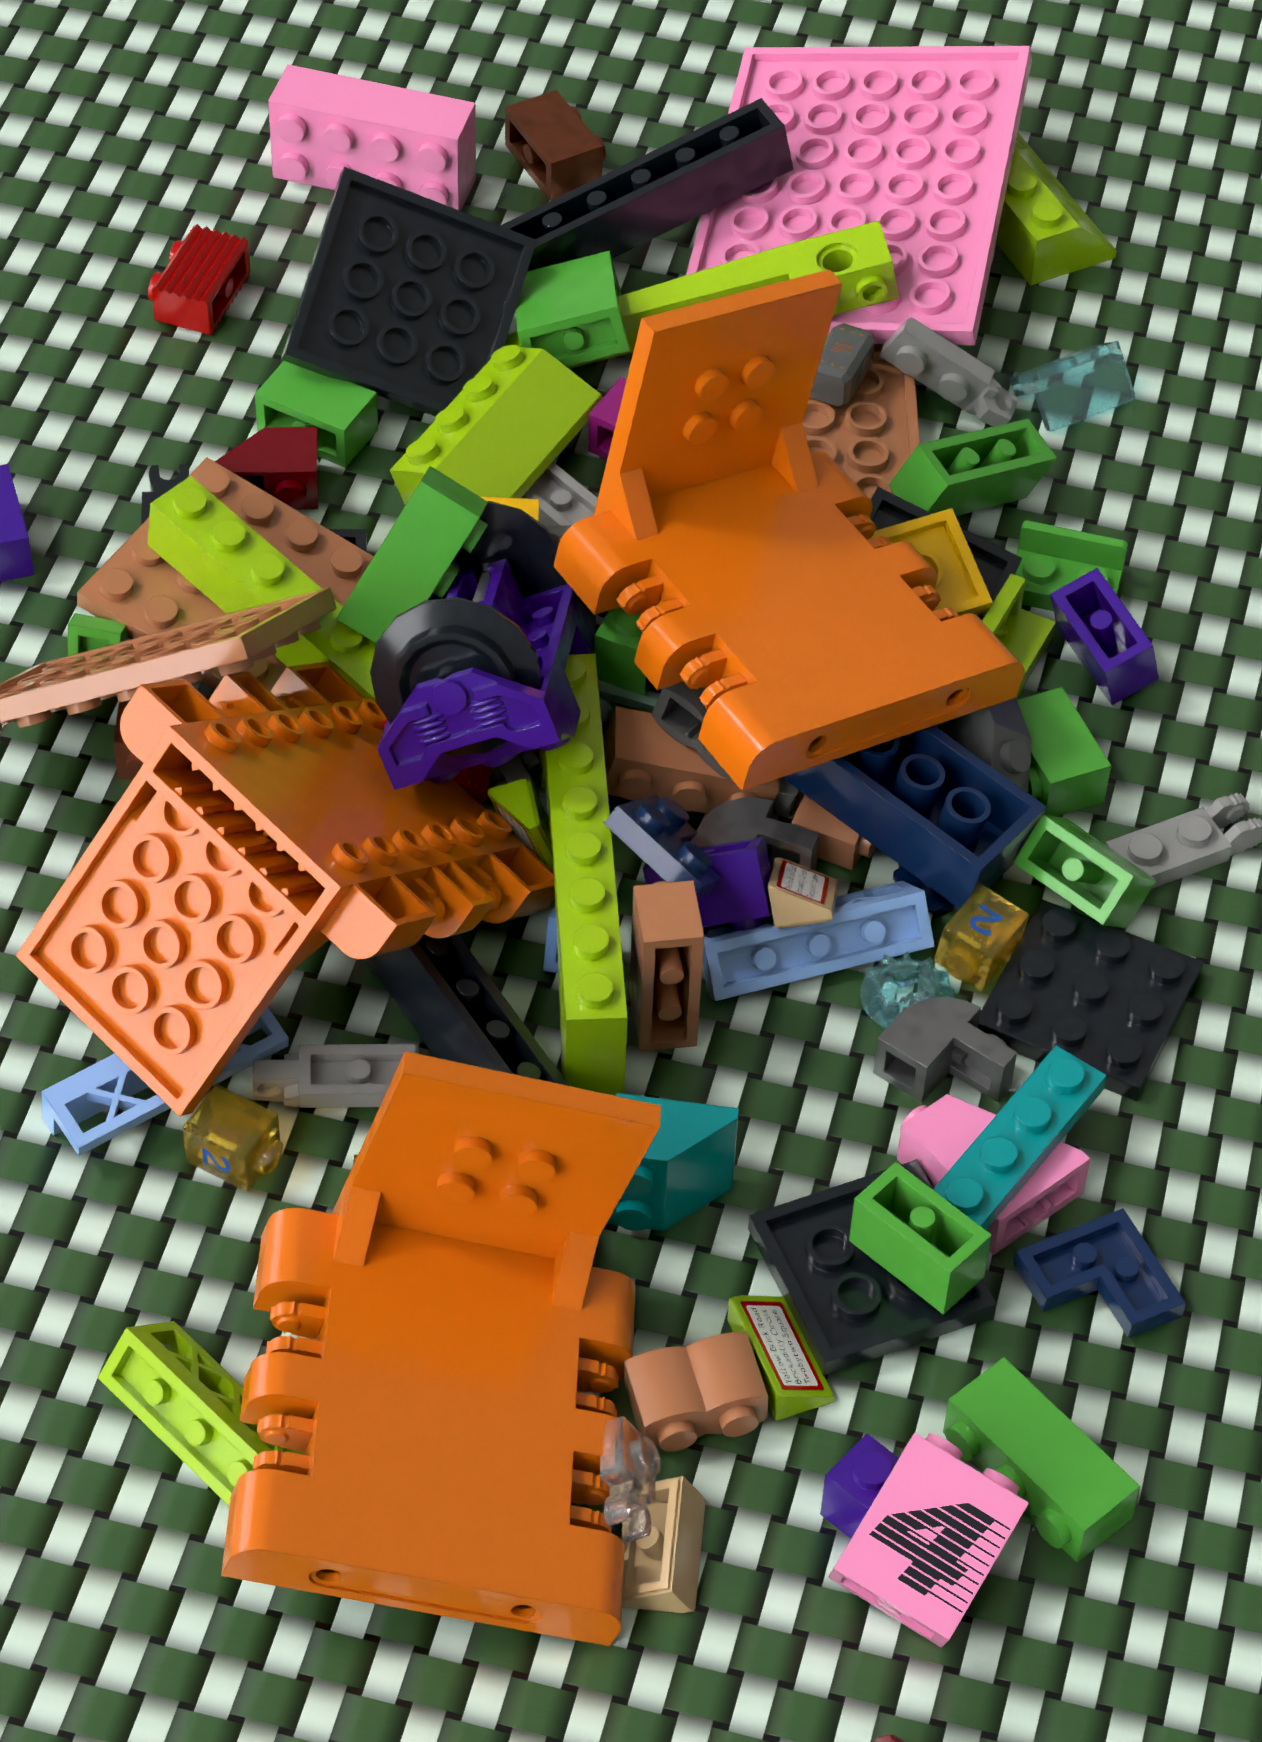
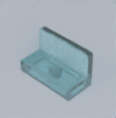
M1119 341L1093 345L1009 377L1016 397L1034 394L1045 429L1049 432L1133 401L1136 397Z

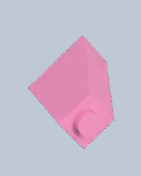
M948 1094L928 1107L926 1105L918 1106L905 1117L900 1126L897 1160L904 1164L917 1159L932 1188H934L996 1114ZM1060 1142L986 1230L992 1235L989 1251L995 1255L1082 1195L1091 1158L1082 1150Z

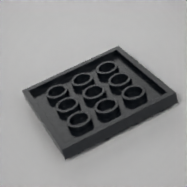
M344 167L335 188L281 360L330 378L355 383L377 392L378 396L436 417L438 413L446 409L463 390L464 385L473 379L489 362L492 354L502 346H505L537 240Z

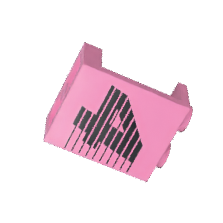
M914 1433L828 1578L942 1648L953 1635L1029 1502L1017 1496L1020 1488L1003 1474L986 1468L983 1474L960 1461L963 1453L951 1442L932 1433H929L926 1439Z

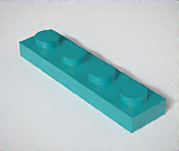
M1056 1045L933 1190L983 1229L987 1230L1102 1093L1107 1075Z

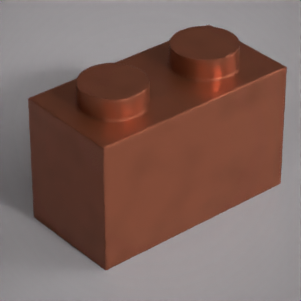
M557 90L505 107V145L550 201L602 176V163L606 160V150L599 135L593 134L588 129L576 107L570 106Z

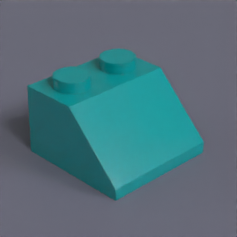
M616 1093V1096L661 1105L660 1128L607 1224L619 1225L631 1231L645 1229L665 1231L732 1189L739 1108Z

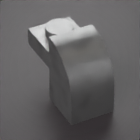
M745 797L727 801L711 810L700 823L697 829L698 834L691 843L701 848L764 837L771 871L775 858H783L816 871L820 834L806 830L796 824L772 819L774 800Z
M929 998L916 1002L904 1009L878 1037L873 1073L921 1103L948 1073L994 1101L999 1102L1011 1088L1017 1052L1009 1048L999 1037L993 1034H986L978 1029L981 1007L957 998Z

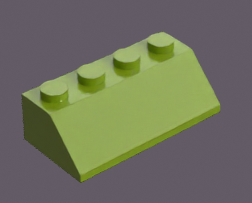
M1017 133L996 244L1030 286L1115 259L1117 250L1022 136Z
M517 345L502 346L492 354L489 362L478 374L464 385L463 390L447 408L437 414L435 421L417 441L407 447L406 453L390 469L404 504H407L429 466H432L480 497L522 498L589 421V413L603 397L601 393L546 350L519 347Z

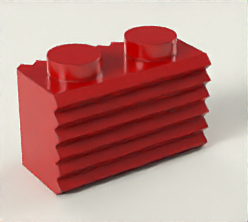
M198 224L194 225L184 241L177 240L173 244L169 255V264L163 273L155 272L150 280L148 299L153 302L154 320L213 336L218 322L221 323L222 316H225L226 310H229L230 303H233L234 297H237L238 291H241L242 285L246 282V278L250 276L249 241L244 236L238 238L235 234L229 236L226 231L220 233L217 229L211 231L207 226L202 229Z

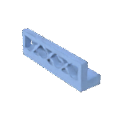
M899 881L837 896L833 919L830 922L778 929V927L774 926L773 915L771 914L769 917H764L765 923L752 929L733 931L730 928V923L708 928L709 932L704 935L703 968L709 997L714 1001L935 947L925 891L905 881Z
M268 1007L248 1033L250 1035L262 1028L267 1037L251 1046L241 1044L212 1086L253 1065L254 1060H263L288 1047L289 1037ZM115 1053L42 1091V1119L53 1136L61 1132L64 1133L78 1156L166 1111L170 1107L158 1095L147 1100L130 1097L149 1086ZM110 1107L105 1122L84 1133L82 1132L78 1123ZM119 1108L126 1110L123 1113L117 1115Z

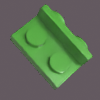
M1028 520L1024 521L1020 531L1016 554L1022 558V561L1015 574L1026 579L1022 605L1053 611L1050 594L1096 568L1099 569L1118 595L1128 543L1124 540Z

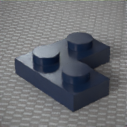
M655 794L618 805L604 821V824L665 881L680 882L693 880L697 900L708 896L722 879L710 868L713 865L710 857L697 845L691 843L698 832L686 822L689 819L688 814L678 803L669 797L662 796L660 798Z
M1124 1208L1018 1249L1015 1252L1013 1265L1043 1312L1098 1290L1128 1338L1183 1316L1186 1302Z

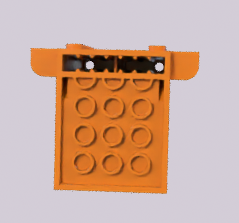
M830 269L641 319L594 515L577 521L563 534L554 562L555 569L594 615L619 607L628 615L641 614L638 621L635 622L643 634L639 640L634 663L657 690L684 682L690 689L698 690L700 687H707L699 697L707 712L704 716L698 739L742 791L1016 698L1025 673L1024 666L977 615L968 613L959 616L952 608L947 607L934 610L939 602L942 601L940 595L935 590L938 578L936 570L911 543L907 541L892 543L887 537L882 536L872 538L875 531H877L876 525L870 519L873 509L872 501L827 452H810L803 418L842 286V282Z
M327 662L286 667L271 691L249 671L226 675L209 700L186 679L141 684L122 713L120 731L127 748L144 764L16 954V957L179 1117L193 1113L291 972L328 940L351 958L367 959L411 947L424 934L432 938L441 939L468 932L474 929L481 920L498 924L544 911L555 898L553 870L511 833L512 826L503 816L495 811L485 809L453 778L439 783H434L428 779L394 790L377 750L384 731L385 715L376 701L361 695Z
M404 1052L332 1213L306 1208L282 1209L270 1216L262 1233L253 1309L271 1312L270 1320L276 1329L284 1333L290 1332L292 1335L312 1338L313 1340L301 1337L280 1336L267 1341L266 1353L253 1360L244 1379L239 1422L258 1425L257 1433L260 1439L271 1444V1446L278 1445L281 1448L302 1452L298 1454L287 1451L280 1452L279 1450L263 1451L258 1455H254L253 1470L239 1477L230 1497L221 1576L611 1646L621 1630L625 1545L618 1536L611 1533L612 1523L608 1515L599 1512V1510L592 1511L589 1508L573 1506L571 1502L577 1504L585 1503L590 1506L602 1505L613 1500V1493L619 1491L628 1475L630 1429L623 1420L617 1417V1409H615V1404L605 1397L599 1398L593 1394L577 1392V1390L583 1392L592 1391L595 1394L610 1392L618 1388V1381L624 1379V1361L633 1357L635 1283L625 1274L592 1267L599 1236L660 1128L661 1105L417 1053Z

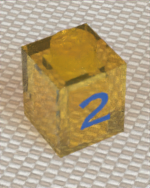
M981 885L944 927L934 961L944 967L954 978L966 981L980 991H983L1011 957L1023 935L1030 914L984 885Z
M218 1084L214 1086L183 1125L186 1161L246 1192L251 1189L261 1174L268 1175L274 1170L282 1155L283 1143L280 1142L278 1114Z

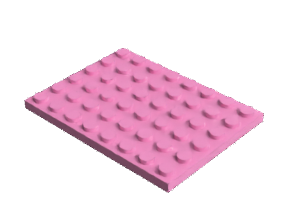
M1030 46L745 48L728 114L762 98L785 125L794 170L702 214L686 275L782 245L879 220L893 261L899 298L833 315L828 334L833 327L845 323L870 331L874 336V344H884L908 318L913 317L955 345L975 346L1032 63Z

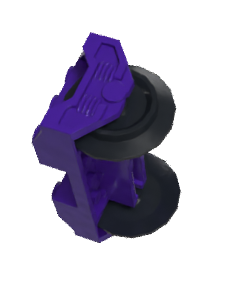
M488 501L479 518L486 522L488 526L471 553L460 548L451 565L458 568L459 572L443 598L432 593L427 601H423L397 615L377 640L370 675L376 703L387 718L377 750L394 790L428 779L434 783L444 782L457 776L463 769L483 763L487 767L498 766L510 761L517 753L536 748L541 751L553 750L566 744L571 737H575L581 711L566 676L565 668L569 655L595 654L596 616L555 569L554 562L558 544L547 527L522 509Z

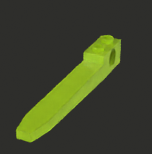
M880 221L782 245L619 296L620 309L629 340L630 351L567 368L571 369L634 352L641 319L644 317L828 269L842 282L833 315L898 299L899 295L893 261ZM517 331L507 336L505 346L517 345L522 347Z

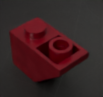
M264 427L215 461L293 509H318L319 447L317 427Z

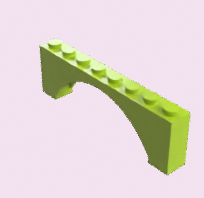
M572 654L568 656L565 673L581 711L575 737H571L566 744L553 750L541 751L538 749L541 788L546 787L552 844L559 972L562 1076L570 1086L616 1096V1093L624 1094L628 1016L611 830L604 824L610 812L596 654Z

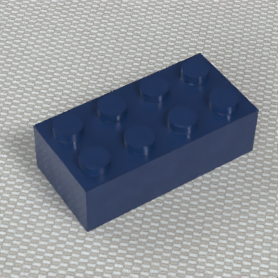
M931 726L785 776L787 782L963 912L1014 865V859L1047 808L936 726Z

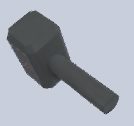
M845 323L832 328L826 338L810 396L813 399L835 406L844 405L851 400L873 362L874 336L870 331Z

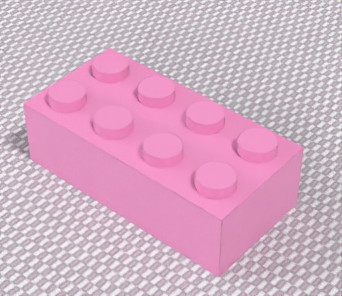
M287 64L268 100L272 172L274 178L335 190L341 171L344 167H347L460 211L475 183L476 108L474 102Z

